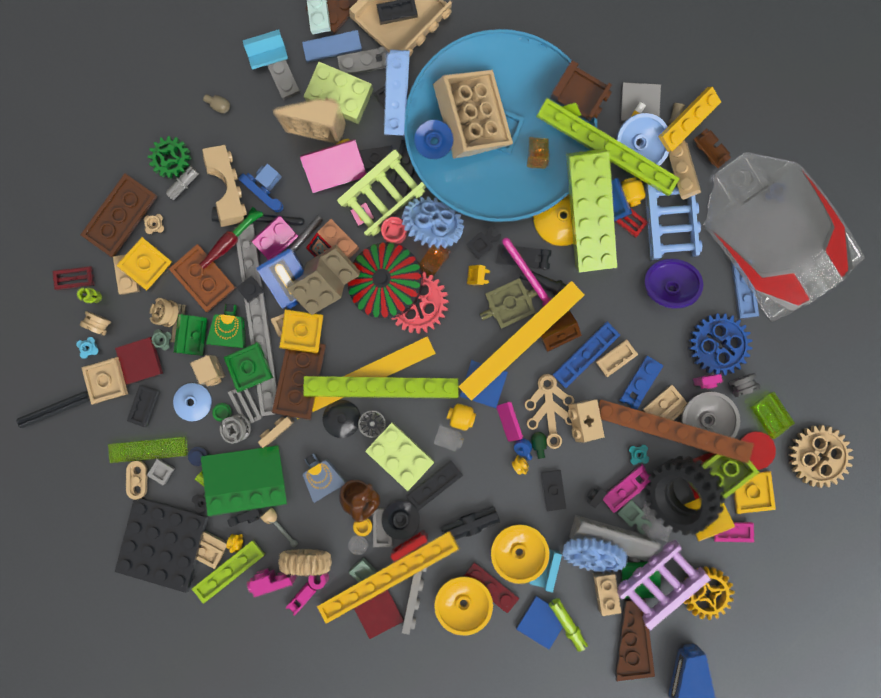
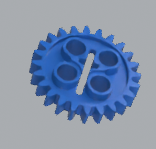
M717 313L714 314V319L711 315L707 316V321L701 319L700 323L702 326H694L697 332H691L694 339L689 340V342L694 343V346L689 347V349L695 352L691 357L698 358L694 363H702L701 370L708 367L707 373H711L714 370V374H719L721 370L722 375H727V370L732 374L734 373V368L737 370L741 369L739 363H747L744 357L751 356L747 353V350L753 349L748 346V343L753 340L747 339L746 336L750 332L743 331L747 327L746 325L739 326L740 319L734 322L733 315L727 319L726 313L722 314L721 318ZM717 326L722 328L721 336L715 333ZM709 333L714 340L707 337V334ZM732 338H735L738 342L735 348L730 344ZM705 341H708L711 345L708 352L703 348ZM716 341H723L722 346L725 348H718L719 343ZM727 349L731 350L734 353V355L732 356L731 353L727 351ZM720 353H724L726 356L724 363H721L718 359Z

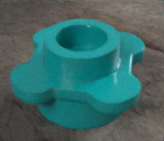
M641 445L640 447L631 446L629 448L630 462L633 465L641 462L644 464L648 463V447L646 445Z

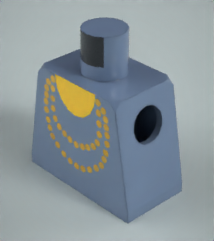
M314 453L304 459L310 469L303 473V477L314 503L347 482L328 459L320 463Z

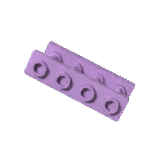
M676 540L668 542L660 553L650 557L646 565L636 569L632 577L622 581L618 586L617 593L619 597L624 599L628 595L644 612L642 618L650 630L710 580L702 567L694 570L681 556L679 551L682 547ZM672 557L689 575L683 582H679L664 566ZM657 570L674 587L673 591L668 595H664L648 578ZM641 583L659 600L653 608L649 607L634 591Z

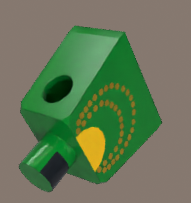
M225 304L224 315H214L206 344L236 348L246 347L245 318L235 316L237 305Z

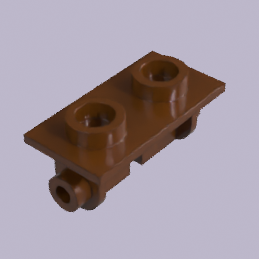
M706 128L694 138L697 147L704 151L711 164L717 168L731 158L730 152L722 143L718 147L714 145L719 139L711 130L709 131Z

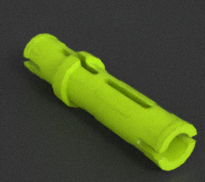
M553 599V604L550 602L549 607L566 631L567 638L571 639L578 652L585 650L584 646L587 648L588 644L582 637L580 628L574 624L560 599Z

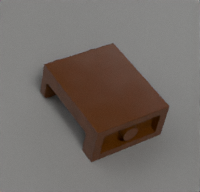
M572 60L553 90L550 99L562 106L576 103L581 113L580 117L590 122L592 117L597 118L602 108L599 106L602 101L607 102L612 91L609 89L612 84L608 83L606 85L579 69L578 63Z

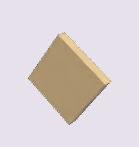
M119 357L82 367L91 404L128 394Z

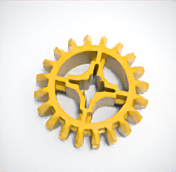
M705 566L703 570L709 578L716 579L720 585L710 586L707 582L683 603L688 604L686 609L688 611L692 610L694 616L699 614L700 619H704L706 616L708 620H711L712 614L715 618H719V612L723 615L726 614L723 610L725 607L731 609L728 601L733 602L734 599L729 595L735 593L730 589L733 584L728 582L729 577L727 575L723 576V572L721 570L717 572L714 567L709 571V568ZM707 589L711 591L708 597L704 595ZM721 594L719 601L716 603V597ZM698 600L700 602L706 601L710 607H700L695 602Z

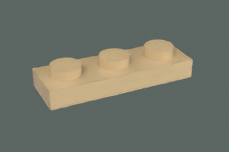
M684 140L672 152H669L674 175L680 178L677 186L680 197L683 200L701 193L688 144Z

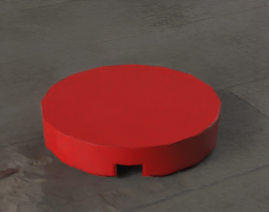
M753 431L744 434L739 439L754 444L750 461L757 470L766 468L773 462L776 456V447L769 435Z

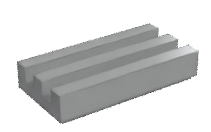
M236 388L229 391L228 394L238 414L245 416L235 396V393H237L250 419V424L263 418L249 389L244 390L257 416L255 418L242 393H237Z

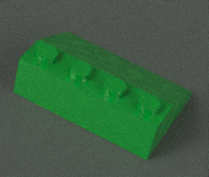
M278 445L201 456L208 516L287 504Z

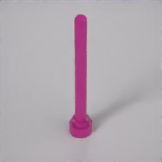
M507 237L503 238V245L543 301L542 305L544 307L552 298L548 297L510 239Z

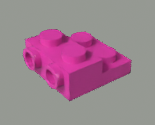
M266 568L253 575L254 577L247 581V587L249 592L253 593L254 597L292 585L297 576L282 572L277 573L278 575L276 576L274 569L269 571Z

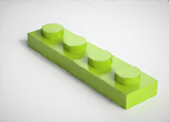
M252 540L194 586L192 590L204 604L261 559L265 553Z

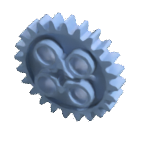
M427 196L426 200L420 197L419 201L414 198L413 202L409 201L408 205L405 206L401 218L403 219L402 225H406L404 230L410 231L408 236H415L414 241L421 240V245L428 243L429 248H431L432 244L437 249H439L440 245L443 248H446L447 244L453 246V243H457L458 239H460L464 229L462 225L464 221L460 219L461 214H455V210L442 202H438L436 197L434 201L429 196Z
M577 538V541L571 539V542L567 541L564 544L562 554L564 560H568L567 563H573L572 566H579L580 569L586 568L587 571L593 570L594 572L599 571L602 573L604 571L612 573V570L618 572V569L623 570L627 561L626 552L622 548H617L618 545H611V542L603 543V540L596 541L594 538L592 540Z

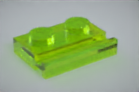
M770 392L766 397H763L751 406V409L771 439H776L788 430L790 426L795 424L775 392Z

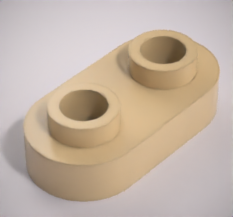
M139 460L131 462L126 469V493L134 500L143 498L147 493L148 469L146 464ZM136 467H140V473H136ZM136 486H139L141 489L139 493L135 491Z

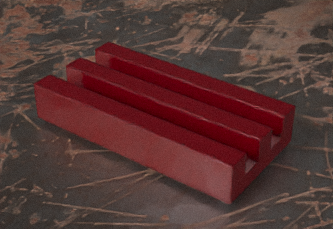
M89 266L52 271L54 290L94 286L92 279L94 278L92 274L93 268ZM87 272V275L58 278V275ZM88 279V282L73 283L65 285H59L58 283Z

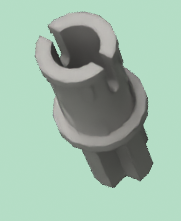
M190 165L166 191L167 196L174 200L185 188L188 189V185L199 175L196 172L197 170Z

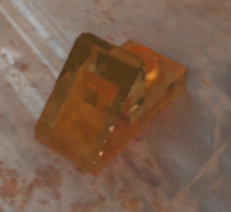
M529 137L527 167L545 169L549 164V139Z
M432 244L420 262L422 272H425L428 277L430 275L435 276L449 258L451 251L443 248L442 245L437 249Z

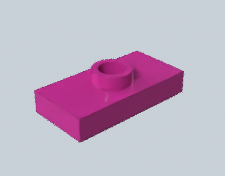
M733 522L735 528L714 536V542H754V523Z

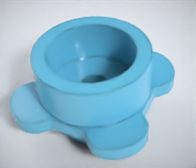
M88 337L84 341L79 340L76 344L80 349L81 358L86 359L90 355L98 354L99 350L93 337Z

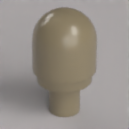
M206 94L203 101L209 103L213 110L219 113L229 111L230 103L227 99L219 95L212 97Z

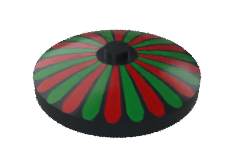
M377 243L364 249L353 261V264L360 271V275L347 283L348 291L353 303L362 312L374 318L390 319L404 314L416 303L423 286V272L419 261L408 249L396 243Z

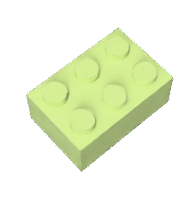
M318 62L304 94V99L306 102L318 99L325 101V98L333 99L339 104L344 119L359 124L373 92V87L369 82Z
M393 422L365 451L407 491L434 463V460Z

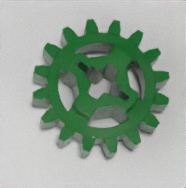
M167 136L166 141L161 137V143L154 142L156 147L149 149L153 153L148 156L150 160H153L149 165L155 167L153 171L155 173L160 172V176L163 178L166 174L169 179H172L173 174L176 177H180L179 172L184 173V167L190 166L187 163V160H191V157L187 155L190 150L184 148L186 144L183 141L179 143L180 140L177 137L172 140L170 136ZM178 149H180L182 158H180L178 155ZM164 155L173 156L175 159H167ZM158 157H160V159H161L160 165H159V162H158Z

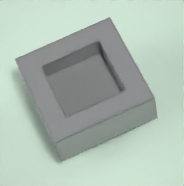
M157 459L147 476L161 485H165L175 468L161 459Z

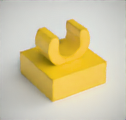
M470 265L467 285L488 284L489 281L484 280L485 273H490V271L485 269L486 266Z

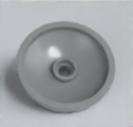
M703 392L694 396L686 404L682 413V423L735 438L740 427V414L734 402L724 394ZM708 416L710 422L706 424L704 419Z

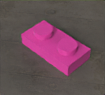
M721 374L693 378L694 386H700L701 389L717 387V383L723 382Z

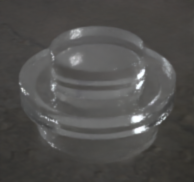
M356 535L350 539L348 547L353 554L361 555L367 550L368 543L363 536Z

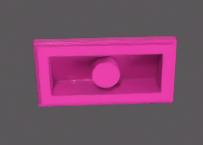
M506 402L497 405L496 408L507 440L511 442L523 439L512 403Z

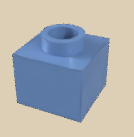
M266 164L265 167L259 168L255 179L267 190L271 191L282 176L270 165Z

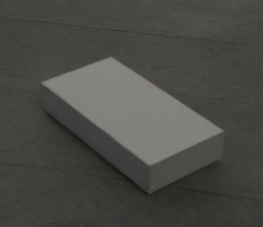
M377 508L373 513V547L393 546V538L386 534L381 523L385 508Z

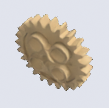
M819 425L818 429L816 426H811V431L808 428H804L805 434L797 433L800 439H793L796 445L789 446L794 451L788 454V456L793 457L789 464L795 465L792 471L798 472L796 477H803V483L809 482L810 486L814 487L817 485L819 488L823 487V483L825 487H830V481L837 485V478L844 480L842 473L849 474L846 466L852 467L848 460L853 459L852 456H848V453L853 451V449L846 447L850 442L843 441L845 435H838L839 430L834 429L832 431V427L827 426L825 428L824 425ZM817 438H819L821 442L818 448H816L814 445V442ZM835 448L837 455L835 458H832L831 451ZM806 455H810L811 459L808 464L804 462ZM823 465H826L827 471L825 474L821 473V467Z

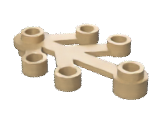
M544 374L538 379V390L530 399L525 401L524 406L527 410H534L536 402L543 394L545 395V403L533 418L527 420L526 424L529 429H536L539 421L547 413L549 435L546 438V442L550 448L556 449L561 446L562 438L557 434L555 412L564 419L567 425H572V423L567 422L568 412L553 401L552 393L562 399V403L565 406H568L565 403L566 397L571 398L570 404L574 403V398L557 387V381L554 376ZM545 380L550 381L549 387L544 386ZM532 401L534 403L533 408H528L527 402ZM531 420L536 422L535 427L529 426ZM552 437H556V444L550 443Z

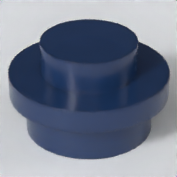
M194 447L189 451L188 460L194 466H201V456H207L208 454L204 448Z

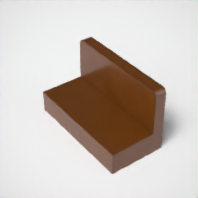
M568 310L541 335V339L548 352L582 335L578 322L570 310Z

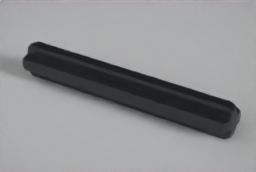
M84 391L17 418V424L20 428H24L90 401L87 391Z

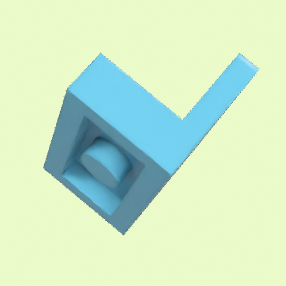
M279 29L242 40L252 69L288 59Z
M549 549L548 565L537 579L529 582L531 585L543 587L545 591L553 592L562 557L561 552Z

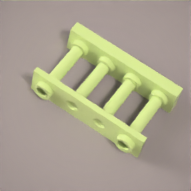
M395 149L337 199L341 206H351L368 226L369 229L364 232L366 236L378 234L381 231L383 222L387 218L395 215L414 197L419 198L425 193V184L421 182L417 185L401 166L400 159L402 156ZM390 168L395 169L412 190L404 198L386 178L385 172ZM375 181H380L396 200L397 204L392 209L388 210L371 190V184ZM361 193L366 194L383 216L374 223L358 204L357 197Z

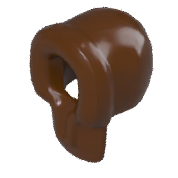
M350 480L342 486L339 493V501L342 509L351 515L355 522L359 523L367 520L376 511L380 504V495L373 489L371 484L367 485L360 480Z

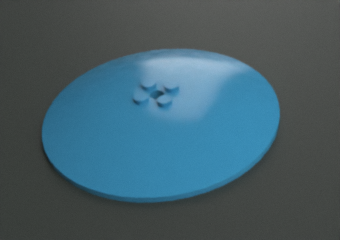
M504 29L486 30L464 36L450 43L434 55L423 67L411 88L405 109L404 126L405 142L411 163L427 189L451 209L465 216L489 222H511L527 219L552 208L569 194L566 153L589 151L590 149L536 116L547 98L553 101L550 99L551 94L572 60L559 48L542 38L521 31ZM493 70L513 144L472 156L454 159L451 150L440 159H428L422 156L416 149L414 142L417 129L420 125L430 120L443 122L433 84L444 75ZM579 116V118L597 128V118L592 117L589 122ZM433 138V139L431 140V143H432V144H437V143H438V139H437V138Z

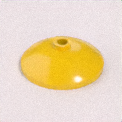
M568 194L552 208L533 216L537 233L543 240L552 245L568 246L573 244L570 197ZM560 213H566L567 217L562 219Z
M520 524L512 525L502 530L494 539L491 547V560L497 573L505 580L519 584L528 583L537 579L546 569L549 561V548L543 535L535 528ZM517 549L523 550L521 555L515 553Z
M461 576L447 581L436 595V617L440 624L453 634H475L487 625L492 616L493 601L489 590L483 583L472 577ZM466 600L467 604L461 605L460 601Z

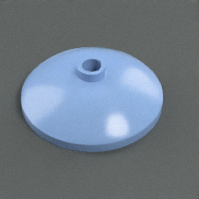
M649 113L636 114L628 118L617 133V141L659 166L669 154L658 137L668 126L656 115ZM637 139H640L639 145L636 144Z

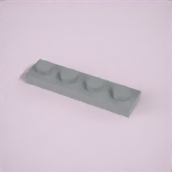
M427 567L413 575L402 633L410 634V629H415L416 618L413 617L414 610L419 609L420 599L417 598L418 591L423 589L424 580L421 579L422 572H426Z

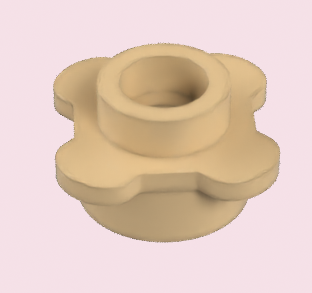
M162 215L145 216L144 222L147 234H152L153 232L162 233L164 231Z

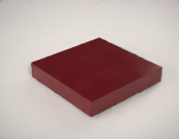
M152 337L115 348L126 385L163 374L156 347L152 343Z
M389 589L354 608L369 639L404 622Z

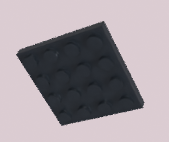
M144 498L133 500L115 572L184 593L189 592L208 517Z

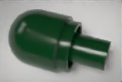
M535 432L531 437L532 448L534 451H537L538 459L545 458L544 449H547L546 436L542 432Z

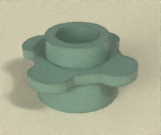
M159 329L155 330L152 336L153 345L156 348L168 350L172 334L170 332H161Z

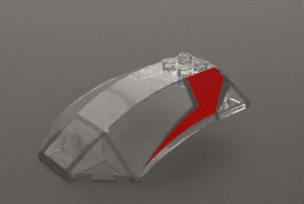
M745 152L715 173L713 191L710 194L709 210L704 227L741 274L770 322H774L815 301L842 282L865 258L835 207L798 162Z

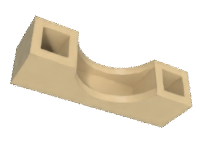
M225 145L202 149L207 174L217 176L227 187L223 198L216 202L220 226L241 223L247 214L245 205L240 203L239 198L242 197L240 186L236 187L235 180H237L235 168L231 169L230 163L233 162L231 151H227Z

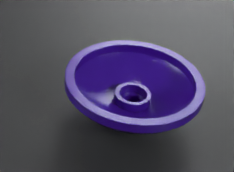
M661 260L653 264L645 276L644 284L647 294L653 301L664 307L684 308L690 306L699 299L703 291V279L700 272L693 265L682 260Z

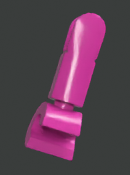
M328 572L320 576L321 581L316 579V575H310L309 582L289 602L286 609L289 608L295 616L316 593L317 589H321L326 585L329 580ZM295 600L301 603L300 607L294 603Z

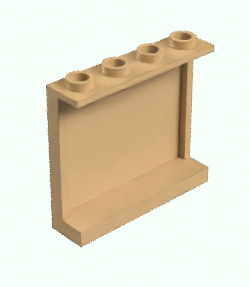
M358 0L349 9L350 18L375 41L386 48L389 53L390 49L410 50L411 56L413 49L417 45H422L426 40L425 36L429 32L433 33L438 28V23L442 19L445 20L452 12V2L446 3L444 0H415L418 13L417 18L380 25L376 4L395 0Z

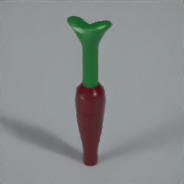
M252 207L248 216L233 231H227L221 236L199 265L206 269L214 260L228 252L238 242V236L252 222L264 215L263 212L257 211L256 208Z

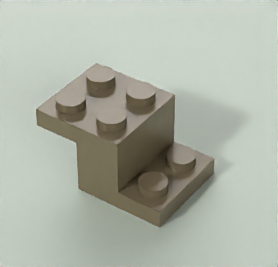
M334 245L306 262L303 275L289 283L287 290L313 315L342 297L344 285L360 275V271L337 245Z

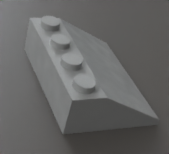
M575 515L569 535L570 539L577 541V538L584 540V538L592 540L594 538L596 541L603 540V543L611 542V545H618L617 548H622L626 555L629 556V560L634 562H640V560L647 561L660 548V544L650 536Z

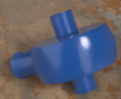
M524 438L517 440L514 444L515 452L520 456H525L528 461L531 460V442Z

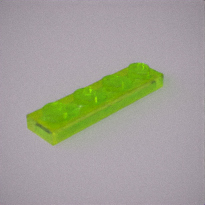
M186 436L108 444L110 463L188 455Z

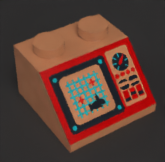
M330 219L315 234L306 249L316 257L337 245L350 259L359 250V247Z

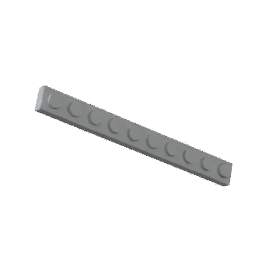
M251 224L238 236V242L236 243L241 279L244 282L250 276H253L263 289L262 277L256 269L260 266L258 249L251 242L256 237L255 226ZM263 292L250 303L245 298L244 300L251 345L260 342L273 379L257 385L261 416L274 415L272 409L277 391V380Z

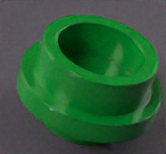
M218 403L214 406L212 415L216 421L222 422L225 418L231 417L232 410L228 404Z

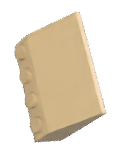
M493 70L444 75L433 84L443 122L449 126L453 133V146L451 148L453 159L472 156L513 144Z
M325 98V101L320 99L275 109L274 111L285 132L333 144L342 140L346 122L339 104L333 99Z

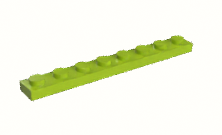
M548 98L536 116L590 150H608L610 162L667 196L671 195L680 179Z
M304 376V397L457 399L458 378Z

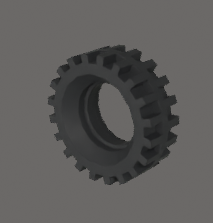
M683 456L668 460L653 471L654 473L648 478L651 482L646 485V489L650 490L646 498L652 502L649 507L650 510L655 509L657 513L655 515L656 519L661 518L664 521V527L669 525L673 527L672 532L674 533L682 530V535H688L690 532L692 535H696L698 532L705 530L720 517L719 514L724 510L721 504L725 502V497L720 495L724 491L723 486H718L717 481L720 480L718 476L713 477L710 474L712 471L710 467L705 469L702 466L703 462L701 460L693 462V457L690 456L684 460ZM675 479H685L694 486L701 499L699 509H690L678 500L674 492L673 483Z

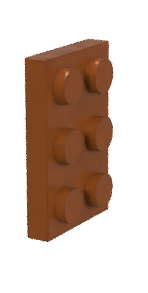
M197 244L172 265L169 270L205 312L208 313L236 287L214 261L206 269L199 265L208 254Z

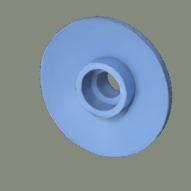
M197 383L183 385L177 390L173 399L176 413L187 421H198L204 418L209 413L212 405L209 391ZM189 399H193L194 404L192 406L188 405Z

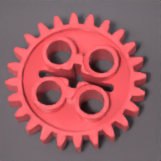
M423 272L422 287L427 286L429 288V292L426 295H420L418 298L422 301L419 305L424 318H420L419 309L416 305H413L404 314L391 318L392 320L398 319L396 322L397 326L403 324L402 330L405 331L409 327L410 333H413L414 329H416L418 334H420L421 329L428 333L429 326L434 330V323L436 322L440 325L439 318H445L442 312L448 311V308L444 306V304L449 303L448 300L444 299L448 293L441 292L445 287L444 285L438 286L440 283L439 279L433 282V275L427 278V274ZM429 304L434 305V311L427 314L425 312L426 306ZM410 310L416 311V316L413 319L407 318V313Z

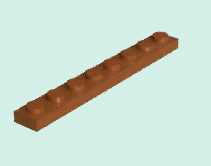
M600 399L599 411L601 420L749 463L754 446L752 443Z

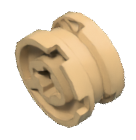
M157 298L155 300L156 303L152 304L150 308V314H152L150 320L153 324L171 327L178 317V305L174 301Z
M85 311L86 317L84 320H81L79 325L105 336L107 333L106 328L108 324H111V321L97 314Z

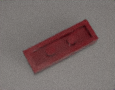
M475 561L463 575L483 583L489 590L493 603L507 614L519 600L516 594Z

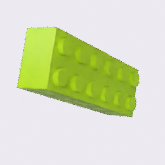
M597 149L566 153L575 267L578 272L617 268L609 151Z

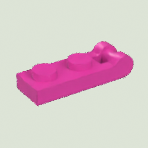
M643 464L636 467L628 476L610 489L602 499L613 513L624 506L651 482L648 480L650 475L645 471L646 468ZM638 476L643 479L640 483L635 479Z

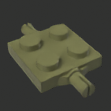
M518 278L485 294L489 303V309L479 313L483 321L493 316L502 329L536 313L532 305V297L538 294L534 289L528 291L523 286L521 279Z

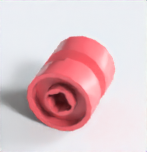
M390 217L383 222L381 232L386 242L401 244L407 237V231L404 230L405 225H402L400 218Z

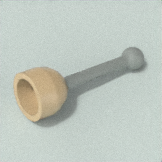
M272 507L260 517L265 523L274 524L289 540L291 547L298 545V542L293 540L276 521L277 513Z

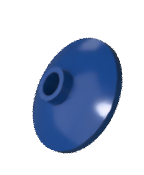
M427 121L420 125L415 133L414 142L416 149L425 158L440 159L450 152L453 146V133L449 126L442 121ZM437 138L438 143L432 144L431 140Z

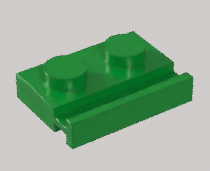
M178 314L174 353L203 356L207 318Z

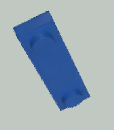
M608 321L605 322L552 375L564 388H567L620 334Z

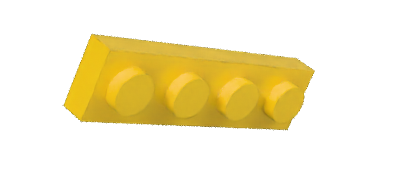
M707 87L658 136L667 152H672L721 103L713 87Z

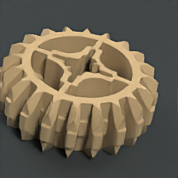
M286 550L280 554L278 565L282 573L313 576L329 572L332 559L331 554L323 550Z

